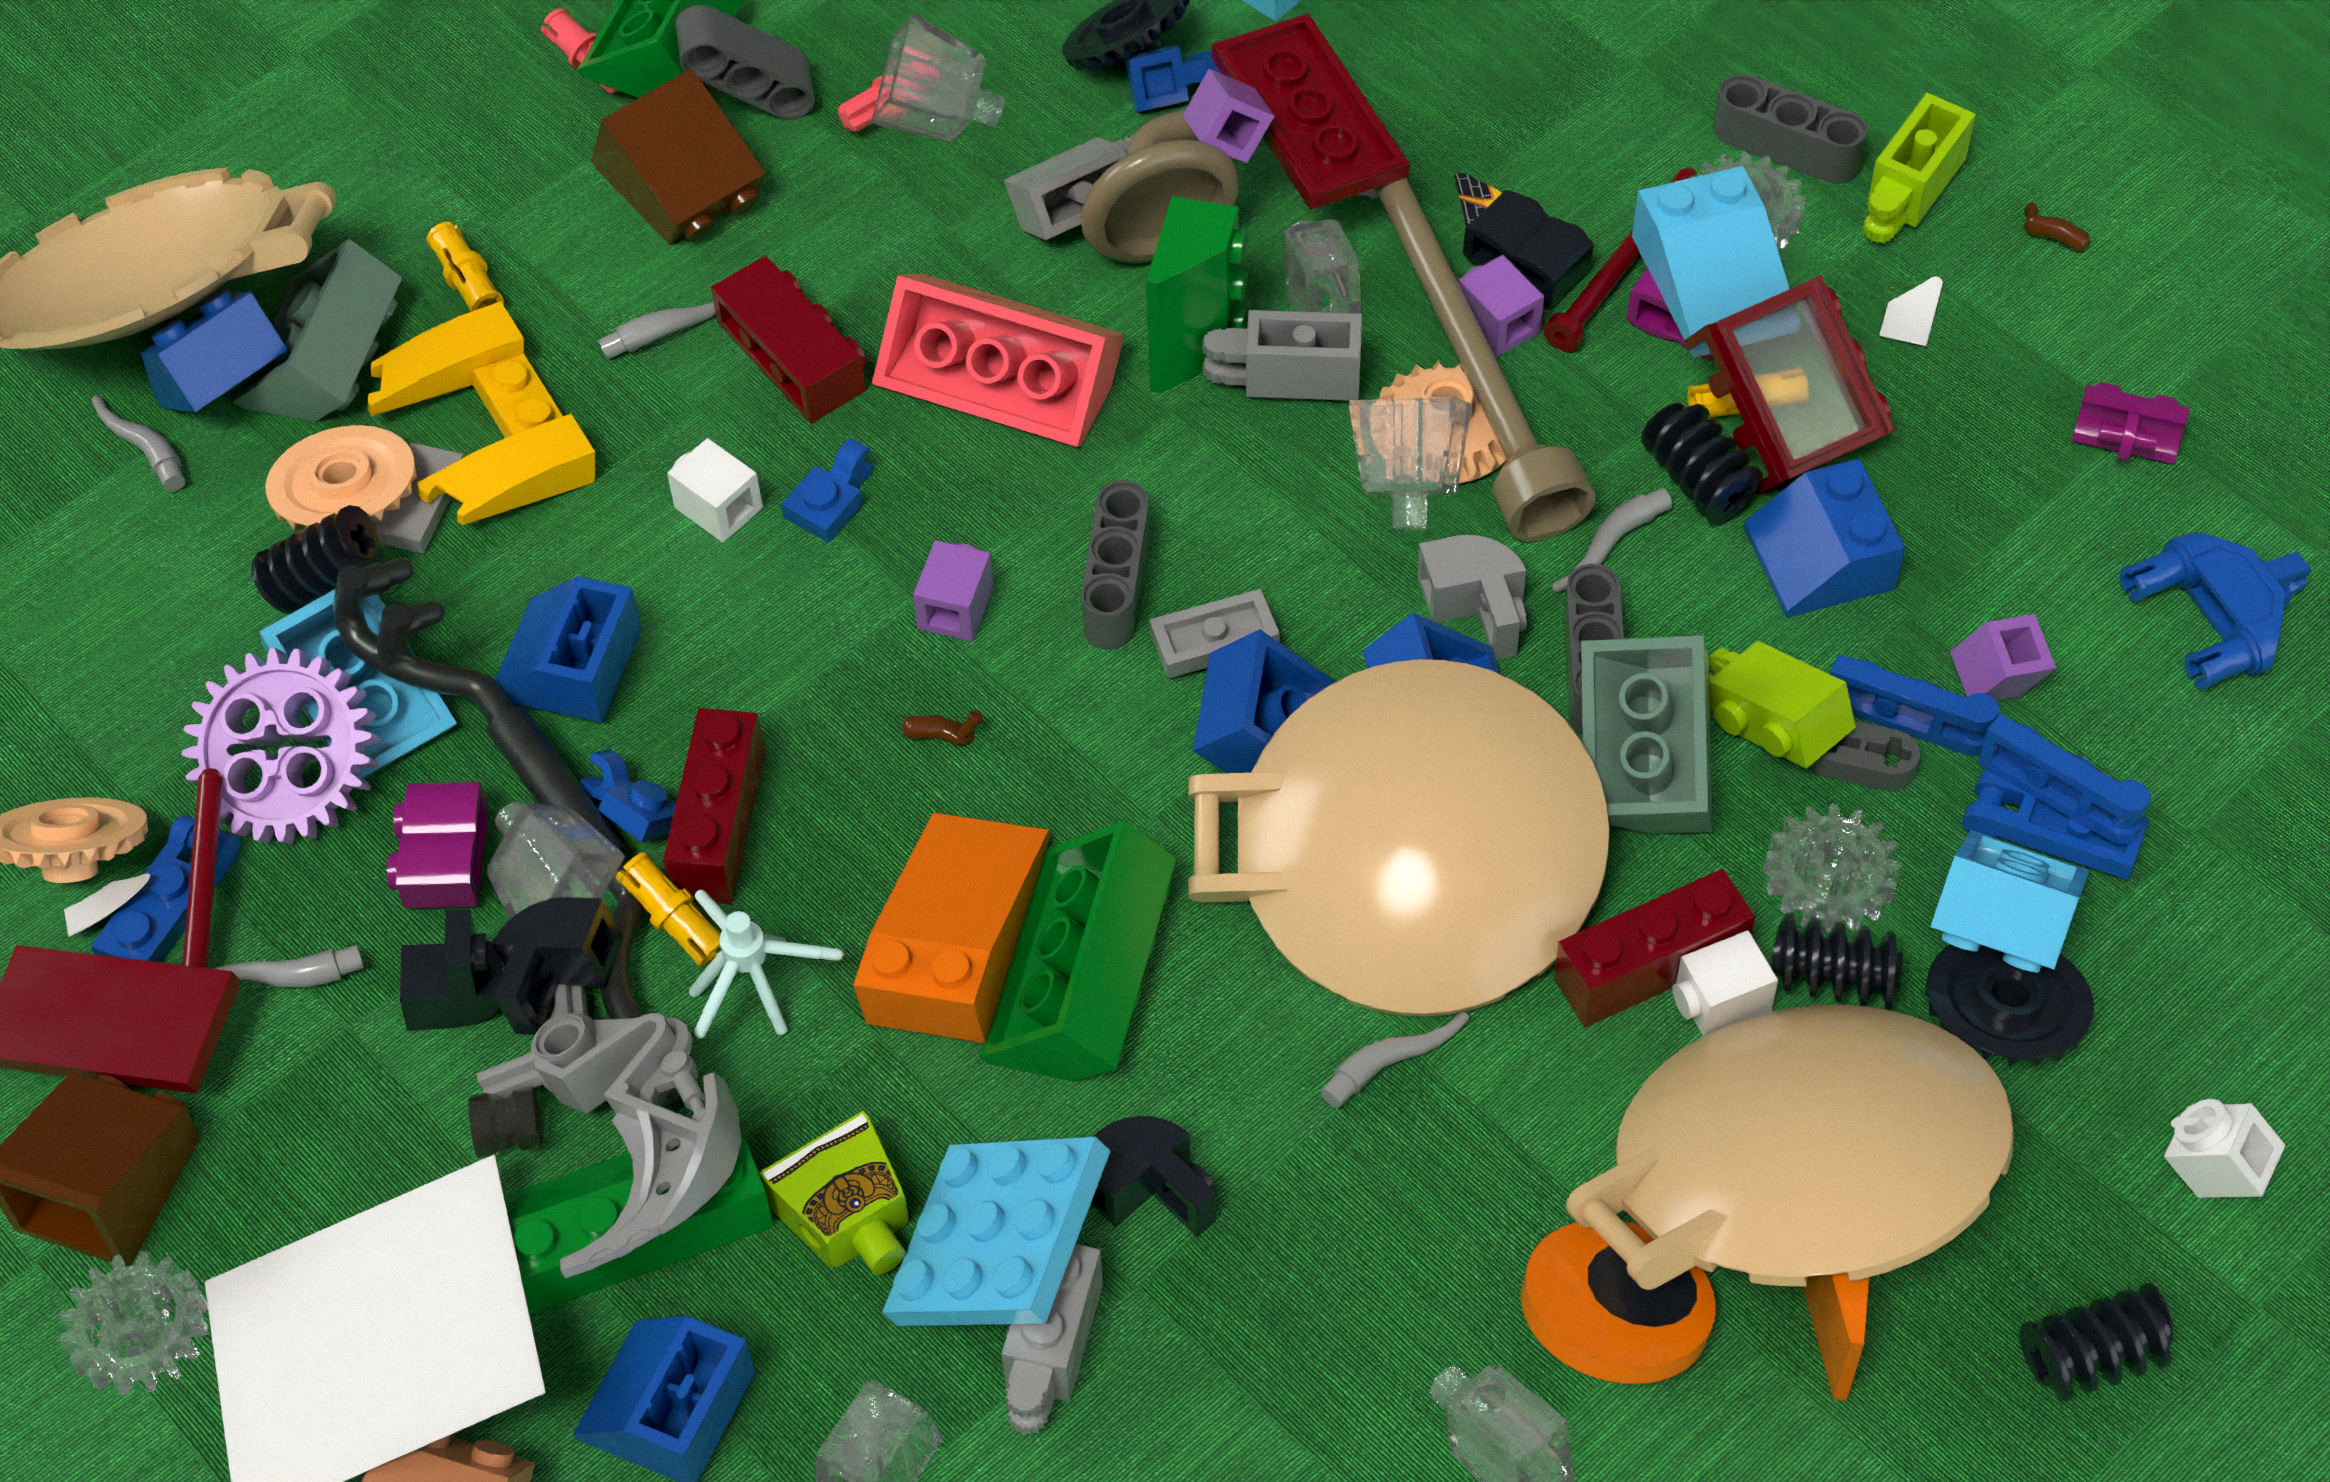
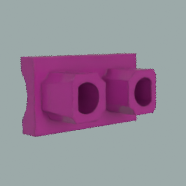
M2099 382L2096 386L2086 384L2072 441L2118 451L2116 460L2128 463L2131 454L2175 464L2190 407L2179 405L2176 398L2158 394L2152 398L2124 393L2120 386Z

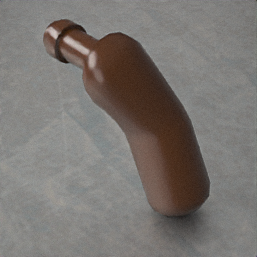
M2028 203L2025 206L2024 211L2028 219L2024 223V228L2030 236L2055 239L2077 252L2083 251L2089 245L2090 235L2083 229L2062 218L2038 216L2039 210L2035 203Z
M978 710L971 711L963 724L940 715L909 716L902 723V732L910 740L939 739L955 745H966L973 740L972 731L982 722L983 715Z

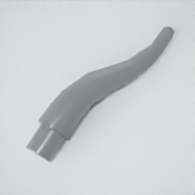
M714 303L665 309L644 314L616 327L617 331L599 339L598 342L608 360L627 350L630 353L657 339L716 316Z
M95 395L92 397V404L107 428L144 452L154 475L159 477L164 490L168 492L180 490L186 481L181 472L180 459L168 440L148 426L120 418L108 410L101 396Z
M1660 488L1647 495L1640 494L1615 508L1597 527L1584 558L1576 568L1590 563L1601 564L1624 534L1654 520V516L1671 509L1672 500L1666 489ZM1568 576L1553 583L1552 589L1554 592L1558 593L1566 590Z
M354 945L335 952L329 949L295 960L241 962L213 969L232 971L240 980H250L276 987L309 988L341 980V975L365 967L358 945Z
M1460 1012L1446 1026L1425 1034L1385 1038L1359 1049L1334 1070V1077L1320 1091L1323 1099L1332 1107L1340 1108L1352 1094L1359 1093L1366 1083L1382 1068L1401 1060L1422 1055L1439 1047L1453 1037L1468 1022L1469 1015L1466 1012Z

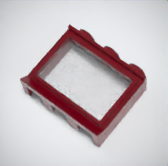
M1821 275L1717 322L1707 324L1684 340L1689 350L1707 343L1720 370L1709 378V388L1718 399L1731 394L1744 421V424L1733 430L1735 443L1741 450H1746L1755 445L1769 476L1762 479L1760 486L1756 490L1757 495L1873 443L1895 431L1890 421L1891 411L1889 404L1882 393L1875 389L1866 370L1865 354L1859 343L1851 339L1841 318L1842 309L1840 301L1834 291L1826 286Z

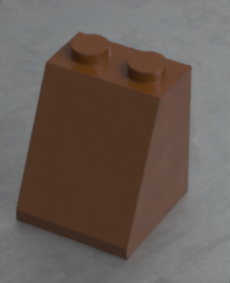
M692 68L601 119L591 159L592 164L599 173L669 245L683 237H686L688 241L701 237L714 226V219L729 210L733 215H736L751 207L760 197L758 193L766 174Z
M71 1072L0 1145V1208L14 1231L129 1268L200 1139L188 1113V1108L180 1100L165 1093L156 1092L151 1097L132 1091L126 1084L108 1075L101 1074L94 1079Z

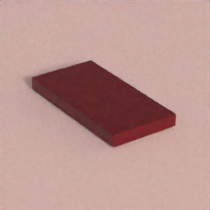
M1309 13L1212 44L1211 58L1221 74L1255 88L1273 113L1274 118L1263 138L1310 210L1408 177L1410 163Z
M16 945L0 982V1067L68 1076L71 1072H75L94 1079L102 1074L114 1077L124 1084L197 1093L241 981L232 971Z

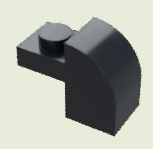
M558 897L535 903L513 916L494 938L492 946L505 968L496 978L493 997L515 1034H536L543 1024L559 984L604 987L623 935L603 899Z
M471 909L445 911V943L401 945L400 1003L407 1031L468 1026L488 1018L499 1008L493 994L496 978L502 971V961L492 946L493 941H487L486 933H475Z
M1134 1116L1115 1121L1092 1136L1097 1137L1110 1150V1154L1091 1205L1114 1227L1118 1226L1152 1196L1164 1205L1196 1237L1200 1236L1216 1222V1187L1209 1175L1199 1165L1190 1162V1137L1186 1130L1162 1118Z

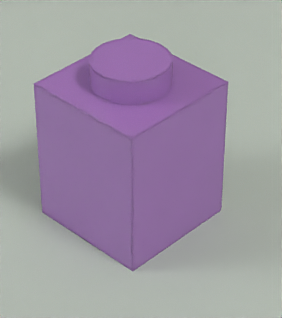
M1208 69L1182 115L1199 141L1216 146L1227 155L1245 163H1248L1274 118L1273 113L1255 88L1212 69Z
M1504 255L1485 265L1473 267L1462 278L1458 279V283L1496 357L1541 332L1544 296Z
M937 540L934 541L913 593L917 629L973 642L994 589L991 552L979 550L968 544L955 545Z
M2035 614L1985 622L1950 651L1967 697L1974 693L1988 694L1996 701L2020 697L2056 669Z

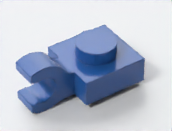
M1176 45L1133 54L1128 59L1125 58L1133 107L1137 112L1189 101L1187 85L1202 82L1208 69L1221 73L1211 58V51L1192 54L1182 59L1180 48Z
M850 438L838 451L829 473L815 465L781 504L784 518L830 543L863 504L861 490L857 487L867 480L874 469L872 464L863 460L870 453V448Z
M603 750L591 753L589 760L600 767L603 779L598 776L581 779L580 785L589 797L601 801L598 810L640 842L669 835L676 803L668 798V793L661 786L649 781L641 780L632 783L628 777L624 760L615 751Z

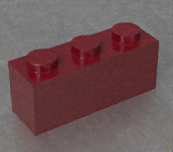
M765 255L711 286L717 323L810 424L866 392L863 374L866 358L862 349L852 337L844 338L834 328L830 315L821 304L816 303L813 305L803 295L798 281L790 271L784 270L781 272Z
M698 708L663 858L667 878L679 890L686 888L694 896L693 901H697L695 898L696 892L704 890L716 903L733 905L765 757L758 713Z
M1720 869L1558 942L1554 980L1585 1028L1672 989L1677 981L1681 956L1745 931H1749L1752 934L1755 915L1724 869Z

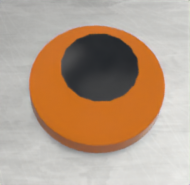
M1577 1222L1555 1230L1536 1246L1528 1261L1521 1287V1305L1524 1317L1539 1342L1552 1355L1573 1369L1609 1382L1646 1384L1662 1381L1680 1374L1689 1368L1702 1354L1715 1320L1716 1303L1714 1292L1703 1269L1695 1266L1657 1288L1651 1290L1643 1289L1627 1273V1263L1592 1227H1582ZM1624 1222L1645 1244L1654 1240L1640 1225Z

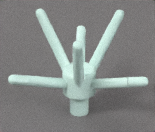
M698 890L695 894L696 900L722 929L719 937L721 951L690 987L689 994L692 997H698L721 970L722 972L694 1029L695 1037L701 1039L707 1034L736 972L750 973L776 1033L784 1035L788 1030L761 967L766 958V953L840 961L844 957V952L838 948L787 942L783 937L763 934L761 928L751 921L746 913L738 911L727 916L706 891Z

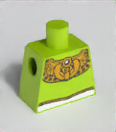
M864 1110L758 1172L766 1191L769 1208L827 1266L831 1268L839 1267L860 1254L874 1275H882L894 1269L904 1259L906 1251L894 1233L904 1228L909 1222L905 1196L874 1127Z

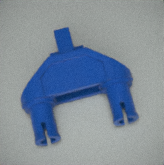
M2187 533L2169 540L2163 547L2162 553L2133 565L2122 567L2119 577L2125 593L2137 588V591L2129 594V599L2133 602L2142 601L2145 597L2174 585L2184 588L2224 640L2198 652L2189 653L2185 657V668L2190 680L2203 674V677L2195 680L2194 683L2197 688L2203 690L2209 688L2214 683L2241 672L2247 675H2259L2271 669L2278 646L2284 606L2290 603L2291 595L2304 589L2307 583L2306 576L2310 575L2311 568L2298 552L2264 562L2251 548L2203 533Z

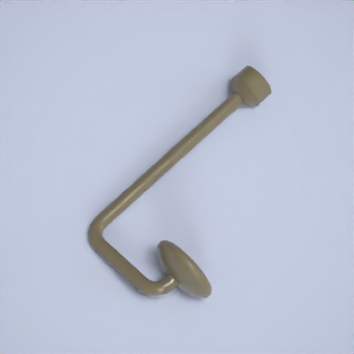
M1186 109L1163 114L1143 124L1133 134L1126 156L1109 167L1093 184L1087 194L1081 212L1082 232L1089 245L1102 256L1123 263L1141 264L1152 262L1172 196L1231 206L1235 205L1239 192L1238 171L1233 161L1218 147L1197 141L1198 138L1182 116ZM1407 178L1375 188L1507 458L1506 463L1494 481L1492 495L1510 533L1514 538L1526 542L1547 540L1565 533L1579 524L1590 513L1596 500L1595 491L1577 455L1565 447L1538 444Z

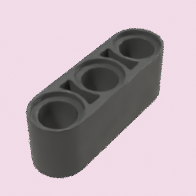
M706 5L686 8L676 18L680 66L684 72L692 68L702 82L776 117L795 119L807 114L814 106L815 98L809 59L800 49Z
M1732 75L1720 83L1713 129L1717 138L1723 143L1826 182L1835 184L1847 183L1859 175L1868 133L1867 124L1859 115L1751 75Z
M1129 480L1111 482L1103 487L1098 494L1081 589L1084 635L1089 643L1104 650L1118 649L1125 646L1134 636L1150 542L1148 494L1141 485Z
M1594 563L1581 565L1568 576L1563 615L1569 719L1571 725L1581 734H1583L1581 641L1624 639L1621 587L1618 576L1612 569Z

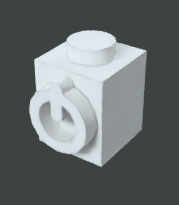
M2206 1099L2187 1106L2180 1117L2172 1120L2171 1126L2174 1128L2175 1134L2164 1158L2198 1198L2260 1197L2265 1192L2285 1148V1144L2252 1103L2224 1105L2219 1100Z

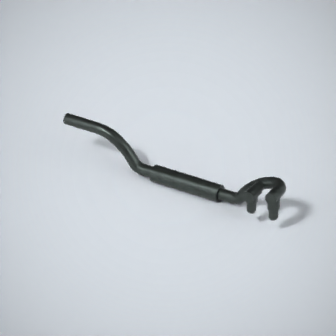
M400 557L384 564L378 562L364 568L355 565L341 568L337 577L333 615L340 638L347 648L368 666L392 679L428 691L465 697L472 700L489 722L487 734L586 872L592 878L600 877L615 897L617 906L612 917L623 935V939L604 987H600V993L610 1019H628L643 1016L644 1014L635 1000L630 984L629 963L634 940L647 914V910L615 878L619 871L624 870L626 872L623 866L627 863L625 860L628 855L627 848L524 707L514 706L503 690L486 674L471 668L450 666L417 657L408 647V638L420 633L421 629L439 623L444 618V609L439 601L430 600L414 607L399 603L391 604L382 611L378 635L369 628L364 614V600L388 591L395 584L409 580L414 570L407 558ZM675 1088L664 1098L672 1109H679L685 1106L678 1090Z

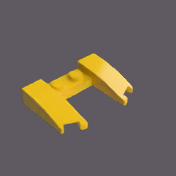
M501 301L460 315L429 329L371 362V377H382L381 390L368 394V411L371 416L473 385L505 439L479 449L417 482V494L427 504H430L439 495L445 493L463 503L457 512L458 523L462 525L469 524L595 483V450L573 415L563 416L524 355V337Z

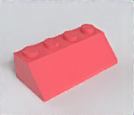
M923 273L898 275L872 384L1080 447L1112 388L1125 334Z

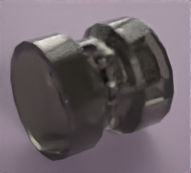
M534 1086L514 1088L508 1098H495L489 1092L469 1095L470 1130L477 1158H485L494 1154L498 1156L503 1148H508L513 1144L523 1152L543 1149L542 1120Z

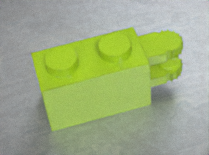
M1928 92L1925 94L1875 161L1867 203L1869 214L1866 216L1863 224V234L1866 235V239L1869 238L1871 242L1875 241L1877 244L1879 242L1884 244L1885 241L1890 242V239L1894 238V234L1898 233L1904 223L1915 228L1966 160L1976 117L1975 113Z
M1760 641L1755 642L1741 655L1733 651L1730 652L1722 647L1708 658L1711 670L1714 672V675L1709 673L1710 709L1714 711V716L1719 726L1731 735H1739L1765 748L1775 757H1783L1807 769L1856 728L1847 683L1835 676Z

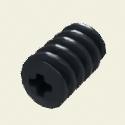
M1681 403L1668 405L1657 411L1647 422L1642 432L1641 443L1648 452L1653 453V457L1660 467L1666 468L1667 474L1673 482L1679 484L1683 494L1693 500V504L1699 513L1706 515L1708 523L1710 525L1721 524L1739 513L1760 486L1763 474L1758 467H1748L1750 461L1748 455L1744 451H1735V440L1729 435H1722L1723 428L1718 420H1708L1710 413L1705 405L1695 404L1687 408Z
M348 505L339 509L337 514L333 513L322 518L320 523L316 522L305 527L303 532L299 531L288 536L286 541L281 540L271 545L270 549L258 552L252 561L251 574L258 591L273 608L285 614H292L336 589L338 572L341 568L348 565L364 568L378 562L383 564L385 555L383 538L376 523L366 511L358 506Z
M1787 912L1777 928L1770 967L1775 975L1776 973L1782 975L1785 993L1792 994L1800 979L1806 978L1810 998L1817 999L1825 984L1832 983L1836 1003H1842L1851 987L1857 988L1860 1006L1868 1007L1876 992H1880L1883 995L1885 1010L1893 1011L1900 980L1903 951H1898L1896 935L1891 931H1887L1877 947H1874L1870 929L1864 926L1859 929L1853 941L1848 942L1845 925L1843 922L1838 921L1834 924L1828 936L1823 937L1820 920L1816 917H1811L1802 933L1797 932L1794 913Z
M2151 1283L2142 1284L2137 1292L2131 1289L2118 1292L2113 1300L2106 1297L2094 1300L2089 1308L2082 1305L2069 1308L2064 1317L2057 1313L2045 1316L2039 1325L2033 1321L2024 1323L2020 1329V1345L2032 1374L2043 1385L2051 1386L2061 1401L2072 1399L2073 1388L2071 1378L2075 1377L2079 1386L2086 1393H2091L2097 1390L2096 1370L2098 1369L2104 1379L2110 1385L2121 1383L2122 1369L2120 1362L2122 1361L2135 1377L2145 1375L2146 1353L2159 1369L2169 1367L2171 1363L2169 1347L2173 1342L2171 1315L2160 1291Z

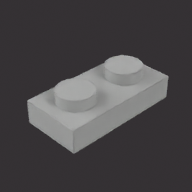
M1261 589L1149 619L1150 635L1167 678L1208 668L1211 652L1259 629L1280 643V633Z

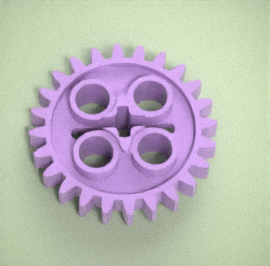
M270 648L265 665L260 657L248 653L245 655L246 672L243 673L239 669L227 664L224 666V672L228 684L224 687L210 681L205 684L209 693L214 698L210 705L202 702H193L192 704L193 709L203 716L201 724L184 726L183 731L198 737V745L183 750L182 756L196 760L199 763V767L186 775V780L198 784V777L204 769L212 768L220 772L223 778L220 823L225 824L232 820L230 832L245 837L252 830L253 840L268 844L275 832L278 842L291 845L294 842L297 828L303 837L312 840L316 839V821L319 820L326 826L337 828L339 823L334 809L340 806L355 812L357 806L349 796L352 788L369 791L371 788L368 782L361 778L359 774L361 768L378 767L379 764L375 759L364 755L365 747L381 742L380 736L363 730V726L377 717L376 713L367 708H356L367 695L366 692L356 686L345 689L351 675L339 668L330 673L331 661L317 655L310 663L308 653L294 648L287 661L284 652L276 648ZM316 700L319 708L318 716L310 726L303 728L300 723V712L309 701ZM258 706L260 718L257 726L252 731L244 733L242 728L244 714L251 707ZM285 737L300 743L319 741L327 737L332 739V743L328 747H282L278 750V756L260 749L242 752L234 756L231 755V749L236 745L278 746L284 743ZM318 759L321 765V775L315 784L306 788L302 779L303 770L312 760ZM260 765L263 773L262 781L257 789L248 793L244 785L245 776L252 767Z

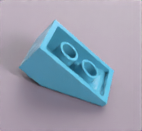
M1744 166L1638 190L1632 238L1684 340L1707 324L1717 322L1790 289L1765 206ZM1793 304L1733 332L1739 345L1744 346L1797 333L1800 329V321ZM1707 343L1690 350L1693 358L1711 354Z
M334 589L259 631L262 646L267 654L270 648H276L285 653L288 661L295 648L308 653L310 663L318 655L331 661L330 673L339 668L351 675L345 689L356 686L366 692L367 695L356 708H367L376 713L377 717L363 726V730L380 736L381 742L365 747L364 755L379 762L378 767L361 768L359 776L365 779L457 726V723L439 693L413 687L392 679L368 666L347 648L340 638L333 615ZM378 594L364 600L365 619L369 628L376 635H378L382 611L385 608ZM316 700L309 701L302 708L311 724L318 716L319 708ZM331 737L322 739L327 747L331 745Z
M1970 830L1954 856L1930 927L1944 931L1941 939L1953 946L1965 950L1978 951L1981 944L2005 952L2003 961L2014 967L2030 972H2040L2041 966L2054 969L2090 870Z

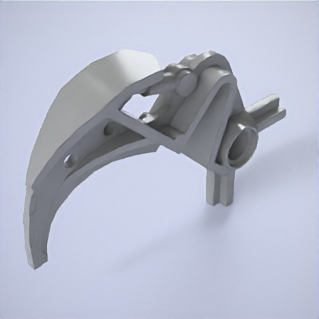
M559 984L549 1007L550 1019L536 1032L531 1042V1053L478 1072L477 1080L483 1088V1097L489 1105L544 1085L549 1092L556 1096L561 1104L585 1114L606 1100L616 1113L611 1121L623 1137L633 1161L634 1179L629 1199L616 1223L603 1236L583 1249L560 1259L561 1273L565 1278H569L632 1252L635 1248L660 1234L666 1233L693 1215L721 1189L733 1173L742 1139L738 1108L725 1080L715 1072L703 1076L704 1094L696 1081L698 1078L697 1066L689 1056L693 1039L685 1023L677 1018L664 1017L656 1013H649L638 1018L593 1020L588 1016L586 987ZM673 1088L678 1090L686 1108L693 1111L692 1119L659 1106ZM670 1189L667 1193L661 1195L665 1190Z

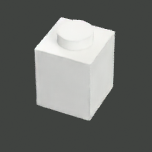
M708 438L692 452L683 454L675 462L672 469L667 472L674 508L722 543L763 508L757 473Z
M1745 931L1681 956L1677 981L1673 985L1672 990L1675 1003L1682 1016L1687 1020L1693 1018L1704 1036L1725 1025L1772 1011L1778 979L1750 932Z

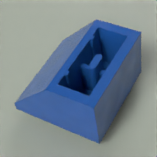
M576 576L531 598L494 682L503 690L513 704L603 723L642 630L633 589L631 587Z
M686 1315L636 1320L573 1433L575 1439L676 1481L698 1482L755 1374L746 1339Z

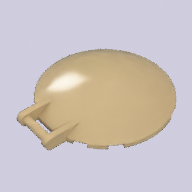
M216 168L169 176L104 198L108 206L107 209L81 221L78 220L74 213H71L36 233L35 236L39 244L21 257L18 252H9L0 259V347L29 350L63 349L116 340L139 333L181 314L199 303L230 279L302 262L312 247L311 236L319 221L328 217L332 212L337 200L336 194L329 185L322 182H312L280 190L278 185H273L269 175L260 171L248 169L241 174L242 177H231L227 168Z
M1418 659L1374 666L1351 674L1327 686L1295 710L1269 740L1257 760L1252 773L1199 774L1188 779V798L1194 801V876L1188 878V899L1196 902L1250 901L1256 917L1275 944L1276 949L1296 970L1312 983L1315 981L1329 991L1346 998L1347 1002L1376 1012L1419 1017L1451 1015L1474 1010L1505 998L1506 993L1520 987L1536 975L1540 977L1556 962L1558 942L1579 931L1587 919L1591 908H1594L1605 877L1609 850L1607 804L1600 778L1582 741L1568 722L1533 691L1494 671L1467 663ZM1220 802H1238V873L1219 874Z
M1812 1005L1770 1011L1725 1025L1700 1037L1679 1050L1657 1068L1636 1092L1627 1107L1616 1142L1617 1166L1577 1187L1568 1197L1566 1209L1582 1227H1592L1627 1263V1273L1641 1288L1646 1290L1657 1288L1695 1266L1709 1272H1713L1717 1265L1749 1273L1750 1283L1773 1286L1806 1287L1807 1277L1832 1275L1847 1272L1849 1282L1861 1280L1905 1266L1934 1252L1964 1231L1990 1204L1989 1192L1998 1181L2000 1174H2007L2012 1158L2014 1133L2011 1108L2007 1094L1998 1076L1989 1064L1968 1044L1934 1024L1891 1010L1855 1005ZM1625 1210L1654 1240L1645 1244L1616 1214Z

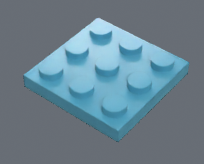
M1097 1137L949 1145L946 1155L940 1164L939 1172L923 1212L918 1219L905 1257L895 1276L894 1284L882 1313L897 1326L1046 1324L1110 1150Z

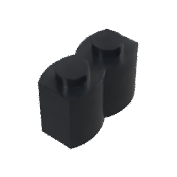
M1505 190L1465 228L1462 254L1474 266L1485 265L1504 255L1544 296L1543 307L1551 308L1590 270L1594 244L1579 226L1558 218L1549 217L1542 206L1533 198L1523 196L1514 191Z

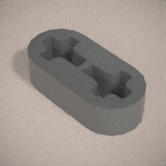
M1854 720L1856 728L1838 742L1836 753L1826 752L1809 766L1813 772L1824 777L1880 790L1897 791L1906 788L1913 782L1920 761V748L1916 740L1907 733ZM1886 754L1898 756L1896 767L1884 764Z

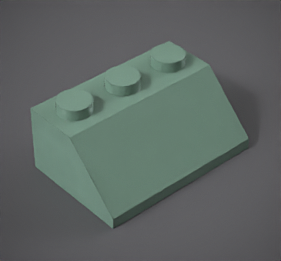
M350 239L294 275L270 322L288 350L245 378L232 402L242 409L313 422L318 421L335 409L339 412L346 409L359 390V384L355 380L360 369L369 363L378 349L379 343L374 338L379 327L389 320L397 307L398 301L393 297L402 277Z
M1704 635L1581 641L1583 745L1594 763L1602 784L1607 804L1609 825L1649 834L1713 832L1709 660Z

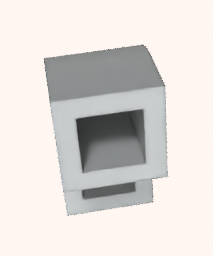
M1458 535L1419 543L1417 579L1432 621L1439 623L1478 614L1488 644L1493 649L1495 660L1517 656L1519 632L1527 629L1526 613L1523 605L1526 569L1520 558L1504 544L1478 535Z

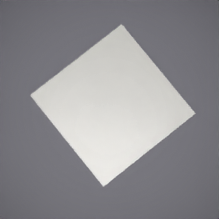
M495 1154L205 1281L231 1482H343L546 1393Z

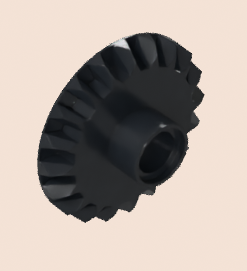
M1113 0L1087 17L1071 32L1063 44L1062 53L1068 64L1075 66L1077 70L1097 69L1103 64L1111 66L1118 60L1122 68L1127 71L1125 58L1128 59L1133 54L1164 48L1161 34L1172 29L1176 21L1183 17L1190 1Z
M1950 944L1936 956L1928 972L1924 994L1929 998V1015L1940 1019L1942 1029L1955 1034L1970 1047L1974 1046L1980 1049L1984 1060L1995 1054L2003 1056L2010 1067L2019 1059H2026L2030 1064L2037 1067L2045 1057L2059 1061L2067 1049H2077L2083 1036L2088 1033L2094 1011L2092 993L2081 972L2062 954L2059 955L2054 969L2041 966L2040 972H2030L2014 967L2003 961L2005 952L1981 944L1978 951L1965 950Z

